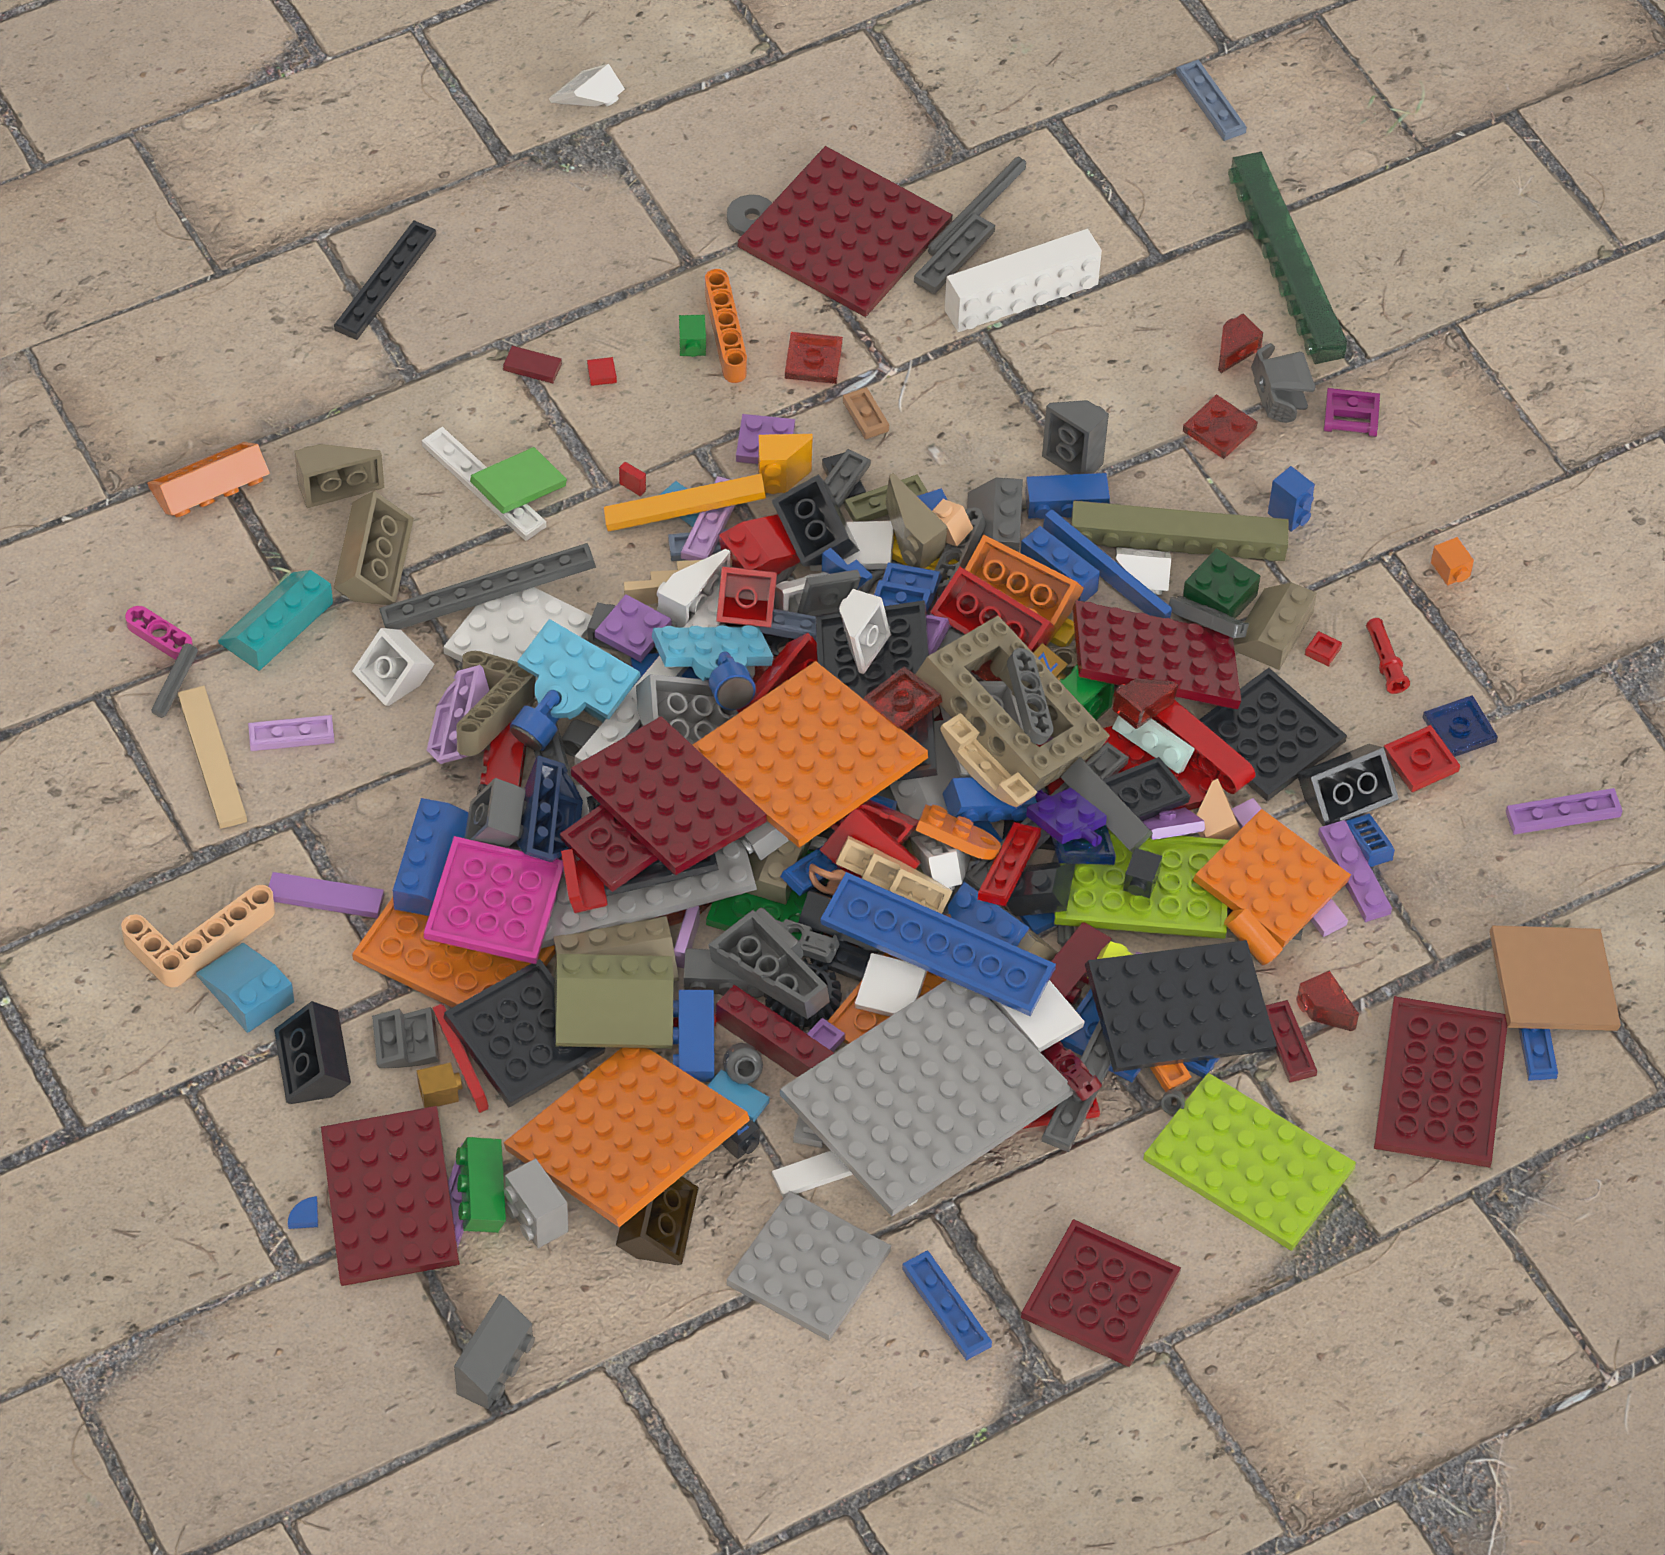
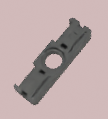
M1184 596L1170 597L1169 606L1172 608V613L1232 638L1246 637L1249 623L1232 618L1226 613L1206 605L1198 604L1186 599Z
M791 920L778 921L789 933L800 932L802 934L799 943L804 956L825 963H830L833 960L840 945L835 934L831 938L815 933L811 927Z

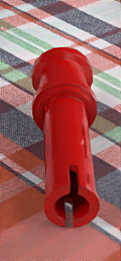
M1380 618L1370 619L1366 623V628L1369 631L1380 660L1379 671L1385 676L1387 682L1386 689L1391 694L1401 693L1410 686V680L1405 676L1402 669L1403 662L1394 653L1383 620H1380Z

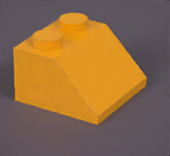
M812 434L759 435L758 474L762 473L765 493H786L812 472Z

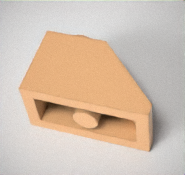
M942 499L932 510L948 526L945 543L957 547L973 529L962 505Z
M1219 780L1212 781L1197 812V816L1205 822V830L1198 832V834L1202 838L1230 840L1240 830V827Z

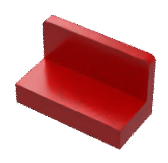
M573 849L561 851L568 897L574 913L607 906L608 901L603 882L581 860H576Z

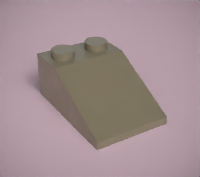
M318 444L294 451L298 486L307 508L385 488L380 450Z
M894 473L890 474L885 505L902 558L909 566L925 569L941 557L945 548L948 526Z

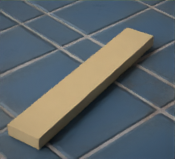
M205 686L178 692V699L219 828L223 829L246 823L247 816Z

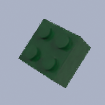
M1216 548L1184 582L1183 596L1186 599L1206 605L1236 619L1258 595L1261 576Z

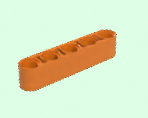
M712 269L705 275V298L724 378L728 382L739 383L747 376V354L730 281L724 270Z

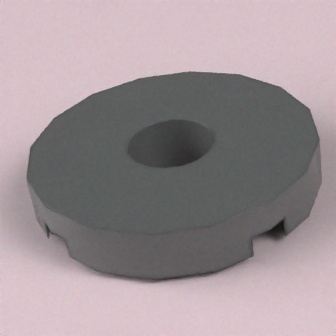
M750 194L733 200L727 208L726 222L729 229L742 236L757 220H750L745 216L756 214L760 217L772 202L760 195Z

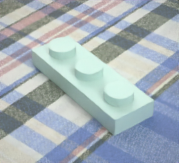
M1129 703L1123 705L1112 727L1153 757H1160L1166 766L1178 774L1184 771L1195 749Z

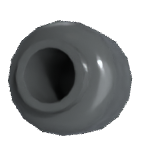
M738 1043L727 1049L723 1058V1066L731 1080L738 1084H748L759 1078L763 1069V1061L753 1046L748 1043Z

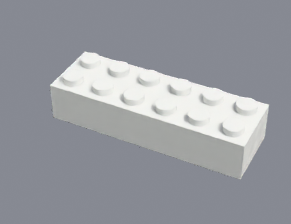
M1085 229L949 275L946 279L945 312L957 332H961L990 321H996L1013 313H1020L1037 305H1043L1048 301L1066 297L1083 289H1090L1098 285L1102 250L1090 231Z

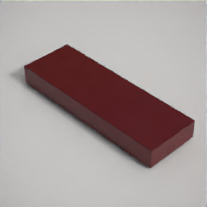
M1284 1000L1265 1005L1277 1045L1275 1050L1289 1083L1317 1076V1068L1289 1001Z

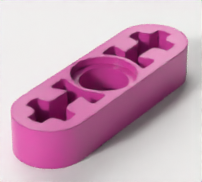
M133 606L127 610L125 618L129 631L171 658L177 659L182 649L181 646L188 643L193 646L192 638L188 634L146 607ZM157 629L167 631L162 637L152 635L153 631Z

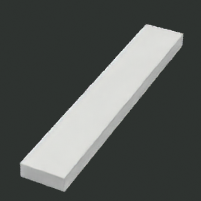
M443 427L422 440L423 448L525 541L546 528V521L528 504L502 514L470 482L471 474L487 467Z
M832 1151L772 1171V1176L782 1198L789 1191L798 1194L853 1175Z

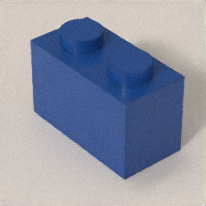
M1290 466L1272 482L1268 514L1273 518L1289 519L1288 530L1291 532L1299 525H1305L1311 517L1310 511L1314 500L1315 484Z

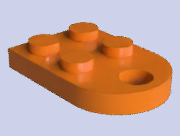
M925 804L915 829L924 835L981 859H995L1001 848L1000 842L994 836L974 826L971 820L962 816L956 818L947 814V810L938 805L929 806Z

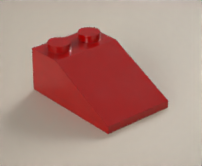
M778 514L743 521L719 534L721 551L724 549L730 551L733 568L775 572L778 575L787 568H791L801 562Z

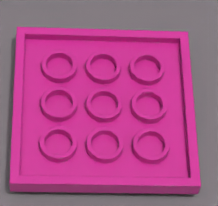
M454 836L425 927L424 939L536 964L564 873L563 861L557 859L553 862H548L525 855L522 851Z

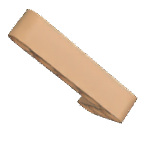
M266 885L252 887L174 945L164 938L144 917L137 914L129 915L121 924L124 945L164 985L177 987L269 921L275 914L273 891Z

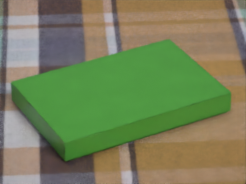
M532 447L471 474L470 482L504 514L566 486L567 479L535 447Z

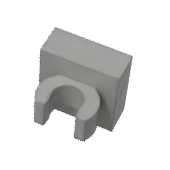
M799 1116L793 1136V1143L822 1148L823 1141Z

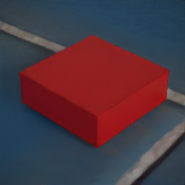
M613 357L587 360L591 386L617 383Z
M624 462L619 467V484L641 497L646 492V473Z
M1318 631L1305 649V656L1329 667L1341 650L1342 642Z

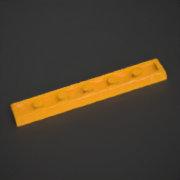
M761 473L605 506L604 514L607 531L765 499L764 481Z

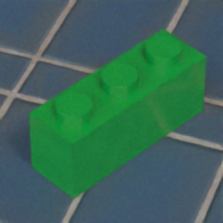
M467 1137L462 1146L458 1147L456 1151V1164L460 1165L461 1173L457 1180V1190L462 1193V1202H460L458 1211L459 1219L463 1220V1231L498 1233L506 1222L502 1139Z

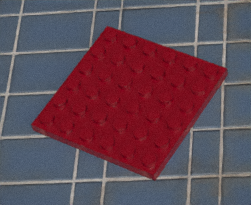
M824 146L738 239L737 247L866 318L928 249V245L952 222L953 214L833 149Z

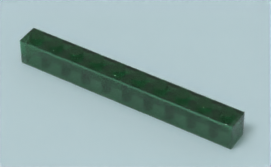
M1262 151L1233 157L1231 168L1228 169L1229 180L1237 188V198L1245 206L1246 218L1253 224L1254 236L1256 240L1261 242L1263 257L1269 260L1271 275L1273 278H1277L1280 295L1285 297L1287 301L1288 313L1296 321V330L1298 335H1302L1307 355H1311L1314 364L1345 358L1346 337Z

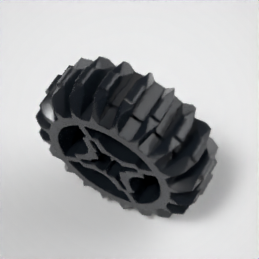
M804 958L803 962L827 985L830 1000L827 1005L809 1019H806L764 993L765 1006L802 1031L804 1027H809L811 1030L822 1018L829 1020L840 1007V1001H842L840 981H836L835 972L829 973L827 965L819 967L816 960L812 964H808L806 958Z

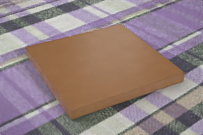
M1492 925L1489 932L1508 1028L1618 1031L1621 1024L1601 929Z

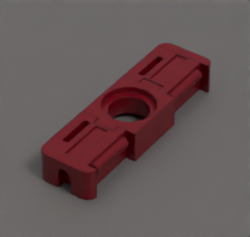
M1061 1041L1040 1052L1068 1081L1067 1084L1080 1100L1085 1101L1102 1087L1097 1076H1092L1084 1063L1070 1049L1066 1050ZM1075 1064L1071 1070L1064 1072L1067 1067Z

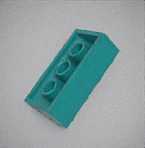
M312 570L292 572L220 637L218 643L260 671L333 604L331 583Z

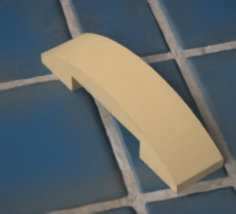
M961 713L941 725L940 730L955 757L965 770L989 793L1016 808L1036 795L1037 791L1018 772L1011 776L976 740L980 732Z

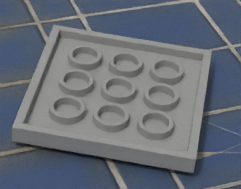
M789 1191L727 1278V1286L830 1341L891 1252V1245Z

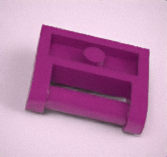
M1328 388L1323 431L1368 433V436L1377 437L1380 393ZM1333 416L1369 419L1370 423L1333 419Z

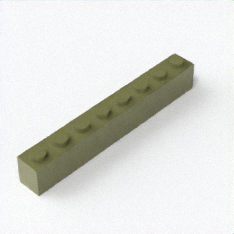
M1073 501L1071 525L1095 545L1210 555L1217 548L1230 557L1285 561L1288 548L1289 519Z

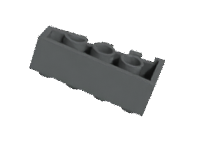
M754 910L708 944L713 962L806 1019H809L830 1002L827 985Z

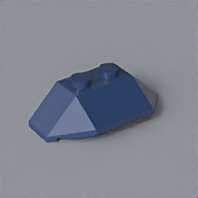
M539 755L535 759L525 786L524 800L526 801V809L521 818L523 832L516 843L525 855L553 862L562 858L561 851L570 849L561 840L560 833L581 819L583 800L574 782L567 774L568 770L565 764Z

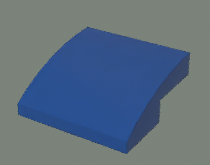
M888 562L883 579L878 581L874 596L881 597L884 606L925 600L927 612L938 589L941 573L940 571Z

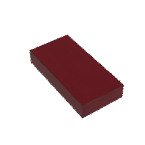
M512 346L503 364V371L553 384L561 368L562 358Z

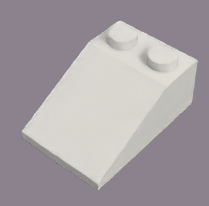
M724 549L674 573L667 582H663L657 590V611L676 622V628H683L720 585L722 567H730V551Z

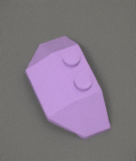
M480 665L457 671L454 676L455 681L447 688L436 707L427 751L440 764L468 757L457 752L456 725L490 691L483 667Z

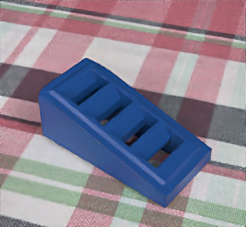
M1370 813L1346 821L1370 867L1393 860L1395 849ZM1365 823L1367 824V826H1365V827H1362V828H1359V829H1356V828H1355L1356 826H1359V825H1362V824H1365ZM1371 831L1370 834L1361 836V833ZM1375 839V841L1366 843L1367 840ZM1379 846V848L1371 850L1372 847Z

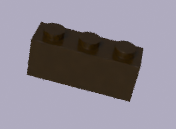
M681 1176L619 1227L616 1246L636 1259L681 1265L699 1187Z

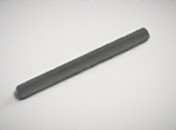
M1021 157L1014 158L928 245L929 254L934 256L974 213L980 215L1026 169L1027 162Z

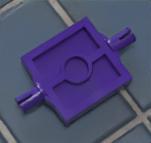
M1072 788L1053 796L1047 795L1041 789L1037 791L1035 799L1038 802L1027 807L1026 816L1061 844L1080 838L1086 839L1093 846H1096V844L1098 846L1101 843L1102 837L1095 833L1094 830L1106 825L1107 815Z

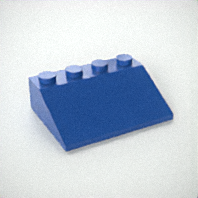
M421 798L393 887L395 910L430 915L454 836L465 838L469 812L450 803Z

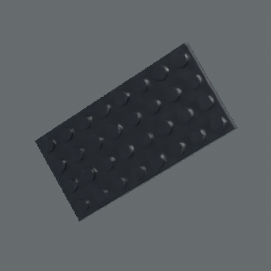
M925 600L884 606L891 635L864 674L859 673L844 631L841 614L816 616L818 663L928 750V759L896 781L937 776L933 699L929 692L914 677L927 656H929Z

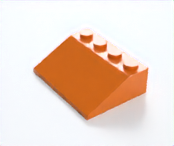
M984 534L965 570L1050 621L1056 627V630L1046 646L1071 614L1075 600L1079 599L1084 590L1078 582Z

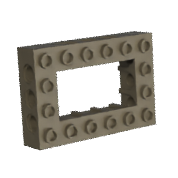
M999 616L927 656L914 676L952 718L961 713L980 732L976 740L1011 776L1018 772L1036 791L1060 778L1080 757L1084 761L1089 760L1110 736ZM1017 648H1024L1030 651L1037 664L1053 725V733L1051 735L1053 739L1041 747L1031 742L1030 737L1024 733L1022 728L972 676L970 671L979 670L982 664L991 659L990 670L1010 688L1011 694L1015 697L1007 660ZM1024 680L1021 681L1025 687L1033 689L1030 683ZM1027 703L1031 710L1039 712L1035 705Z

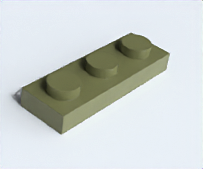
M918 474L901 480L916 496L928 493ZM888 485L845 499L844 507L853 522H868L888 515L885 505Z

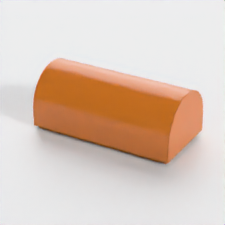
M1247 908L1233 910L1225 919L1224 924L1239 941L1247 940L1250 953L1261 965L1271 962L1283 950L1281 945Z

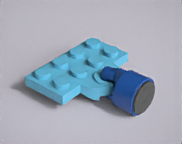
M549 619L517 661L519 667L538 677L535 683V697L538 705L535 709L530 706H523L510 724V731L527 747L535 751H543L557 733L558 729L555 724L560 718H569L570 720L578 716L587 706L603 717L610 719L641 677L640 672Z
M721 625L717 627L691 626L676 628L665 626L663 628H653L652 639L664 666L692 667L695 674L703 682L709 678V687L717 704L727 710L743 708L751 702L755 695V684L747 666H772L773 655L759 627L751 625L727 627Z

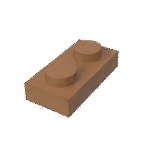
M867 387L843 395V404L865 440L889 431V423Z

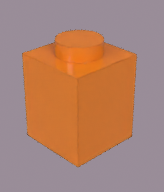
M1458 537L1434 546L1431 564L1447 586L1455 582H1463L1471 576L1474 559Z

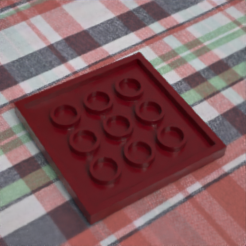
M1073 1219L1023 1308L1021 1318L1130 1368L1180 1275L1181 1267Z

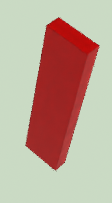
M1014 822L978 891V900L1006 906L1041 837L1040 828Z
M441 1003L432 1007L478 1112L481 1113L488 1110L489 1105L463 1045L443 1018L444 1012H446L445 1006Z

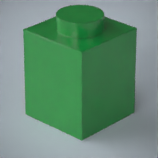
M679 315L680 356H706L705 315Z

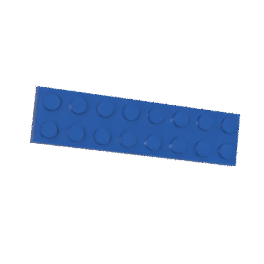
M847 872L821 917V924L1028 1016L1032 1015L1056 966L1053 962Z

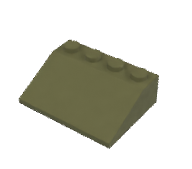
M556 954L554 971L556 1046L672 1049L673 956Z

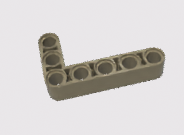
M469 651L463 654L462 670L477 665L482 666L490 691L456 725L457 752L459 754L474 756L481 753L517 716L523 706H527L535 698L536 676L519 667L516 661L481 651Z

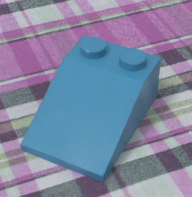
M241 943L196 973L202 983L247 1033L294 1003L292 983L275 964L245 943Z

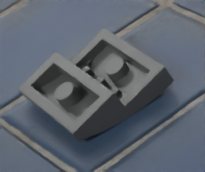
M431 1007L403 1014L400 1009L372 1016L376 1062L379 1068H403L440 1062L435 1014Z

